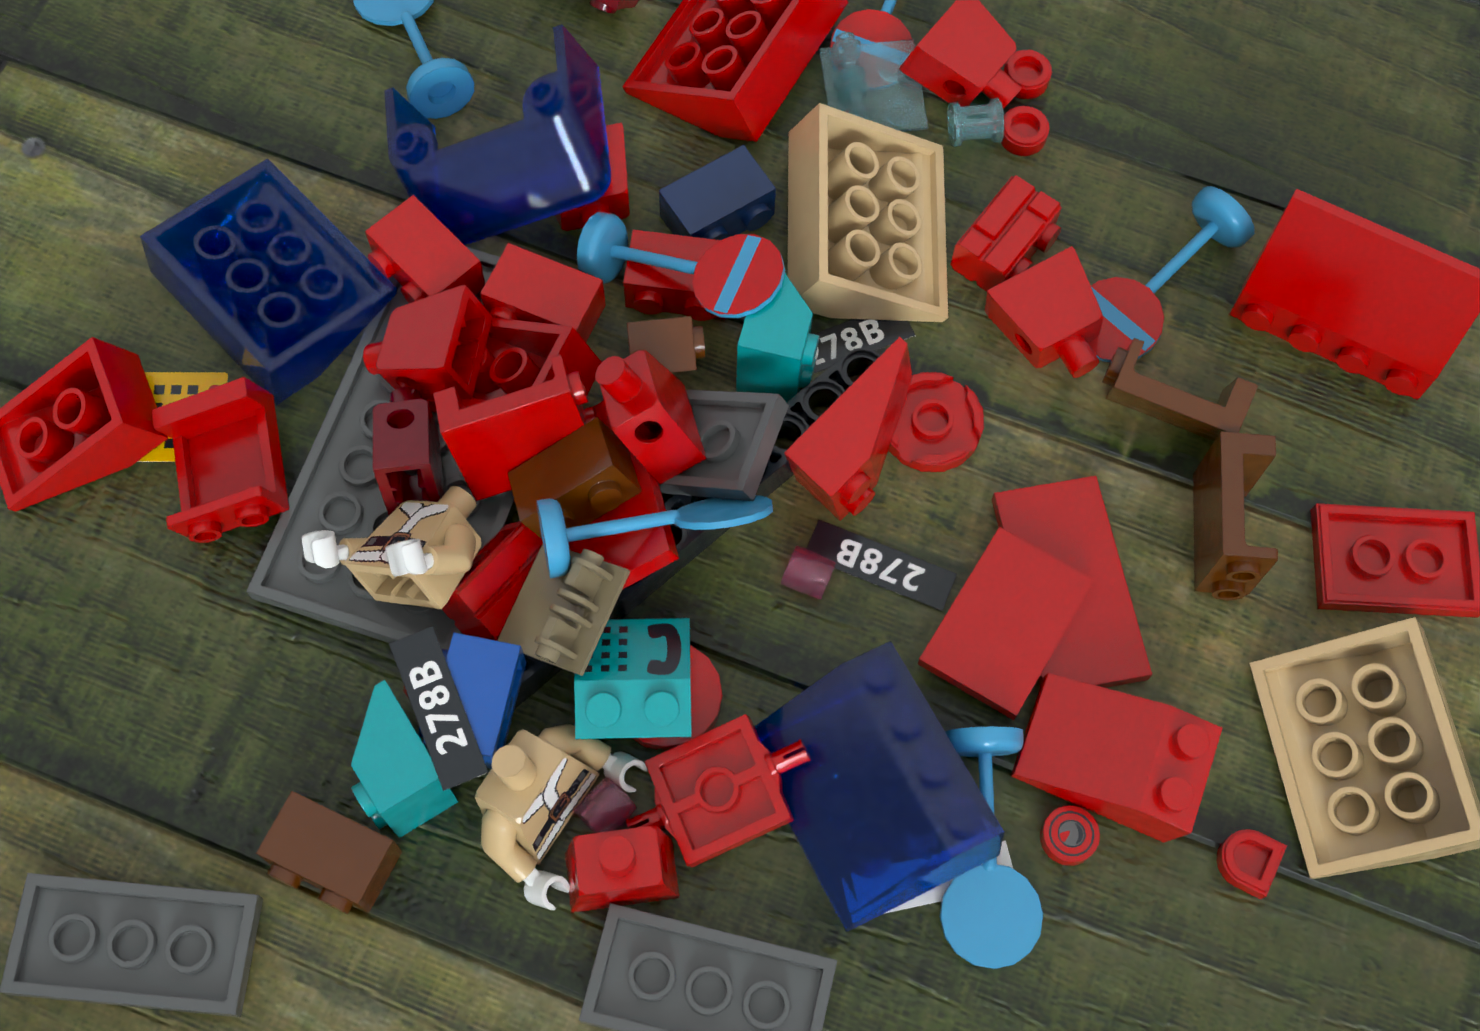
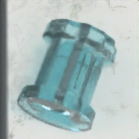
M991 98L988 104L960 106L958 102H950L947 111V126L951 145L958 147L962 145L963 141L991 139L993 143L1002 142L1004 137V112L999 98Z

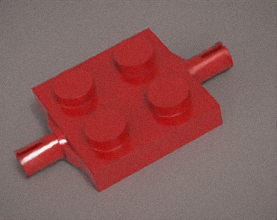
M744 714L644 761L655 786L656 807L631 819H626L628 828L644 826L665 828L676 839L686 865L692 868L794 821L782 792L781 773L807 761L810 762L811 758L806 751L807 749L802 739L771 753L761 743L751 718Z

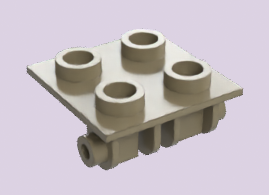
M542 544L497 641L520 645L525 655L583 676L629 576L630 570L604 562L603 556L591 550L583 549L581 554L570 550V571L562 577L550 579Z

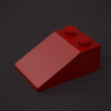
M493 317L473 398L461 400L466 408L550 381L555 376L551 357L562 355L569 373L580 372L588 395L596 380V370L602 362L572 326ZM425 399L429 401L431 411L437 413L435 399Z
M91 337L0 408V486L9 510L19 511L128 468L168 439V436L154 430L152 410L156 409L157 405L138 354Z
M901 337L784 452L796 480L839 521L849 512L853 516L859 514L876 494L873 488L878 483L912 379L908 344Z
M1047 673L1044 675L1023 738V747L1018 752L1011 777L1161 842H1167L1192 833L1222 727L1168 704Z

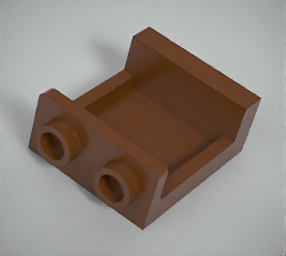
M1134 338L1127 350L1121 347L1117 348L1102 383L1111 386L1106 399L1212 441L1216 440L1221 431L1239 433L1258 388L1257 384L1237 377L1222 390L1218 402L1215 404L1135 372L1134 366L1144 341Z
M1221 431L1194 472L1195 591L1210 592L1214 598L1220 600L1241 599L1251 593L1278 561V549L1249 546L1246 544L1244 497L1246 498L1276 457V436Z

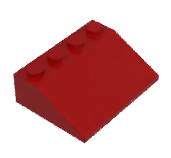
M683 0L622 87L626 94L718 137L757 142L849 2L848 0Z
M1296 189L1251 267L1229 315L1241 320L1251 329L1266 331L1288 341L1294 348L1300 351L1312 352L1328 359L1346 372L1361 374L1385 385L1389 391L1395 394L1409 396L1418 400L1437 379L1480 313V269Z

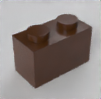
M692 316L626 323L630 355L638 350H647L671 373L697 370L696 359L705 358L703 327H693Z
M598 417L508 472L520 522L541 539L536 500L547 498L557 500L563 511L566 528L588 525L642 492L628 448Z
M291 791L256 854L271 865L266 873L270 877L298 890L302 881L321 889L317 897L319 901L348 915L352 906L367 913L370 912L402 850L394 840Z

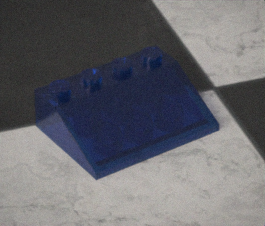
M268 158L140 236L150 272L257 385L273 394L276 406L318 378L397 294V288Z
M891 641L839 665L754 726L761 743L771 753L795 743L799 739H802L807 749L806 751L809 753L810 762L807 761L781 773L782 792L794 818V821L788 824L846 932L1000 855L1004 836L1003 828Z

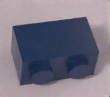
M742 145L660 189V217L674 235L722 240L746 230L754 231L764 226L771 216L775 214L776 188L746 147Z

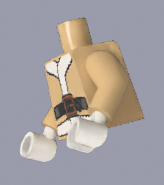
M450 486L438 502L407 500L401 503L368 538H343L339 545H337L335 532L321 530L304 534L302 536L304 557L306 561L316 563L323 568H332L338 565L340 560L341 564L347 566L375 601L443 609L465 572L471 568L473 559L481 548L480 536L466 520L475 509L476 501L464 489Z
M571 724L545 728L538 736L524 729L518 731L509 745H505L495 752L492 758V769L477 789L475 795L476 802L483 814L481 846L484 852L517 883L525 882L524 896L527 901L549 910L556 909L547 900L546 894L549 886L551 885L557 890L568 893L570 885L564 877L537 870L535 866L536 864L539 865L598 778L599 773L597 771L603 768L605 778L610 783L631 793L637 789L625 783L624 775L627 769L631 766H636L645 772L648 770L643 761L628 753L621 751L611 754V747L599 739H575V726Z

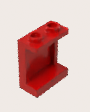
M562 355L551 357L555 375L552 380L466 408L455 386L433 393L440 433L476 501L512 490L508 472L597 417L593 406L586 409L583 408L582 404L588 403L589 400L579 371L568 372Z
M242 377L152 410L154 430L172 438L181 512L166 517L167 529L188 537L192 542L206 543L218 540L222 537L223 532L240 526L254 527L265 524L269 521L270 516L289 510L274 396L272 393L246 377Z

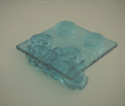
M844 32L836 36V43L832 47L819 49L827 106L902 132L928 129L922 86L899 69L915 48L914 39L861 44L859 40L855 39L853 33Z

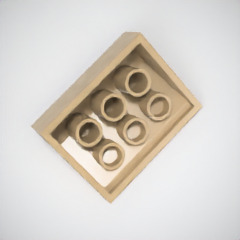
M821 103L813 108L789 131L787 276L812 313L839 319L944 322L948 319L944 154L942 145Z
M1416 617L1250 663L1310 879L1434 859L1480 848V803L1425 632Z

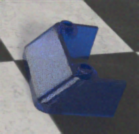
M563 24L553 27L557 71L536 79L528 87L523 97V120L438 150L435 126L393 87L384 90L388 156L408 198L414 195L464 245L592 203L602 197L610 185L611 167L599 66Z

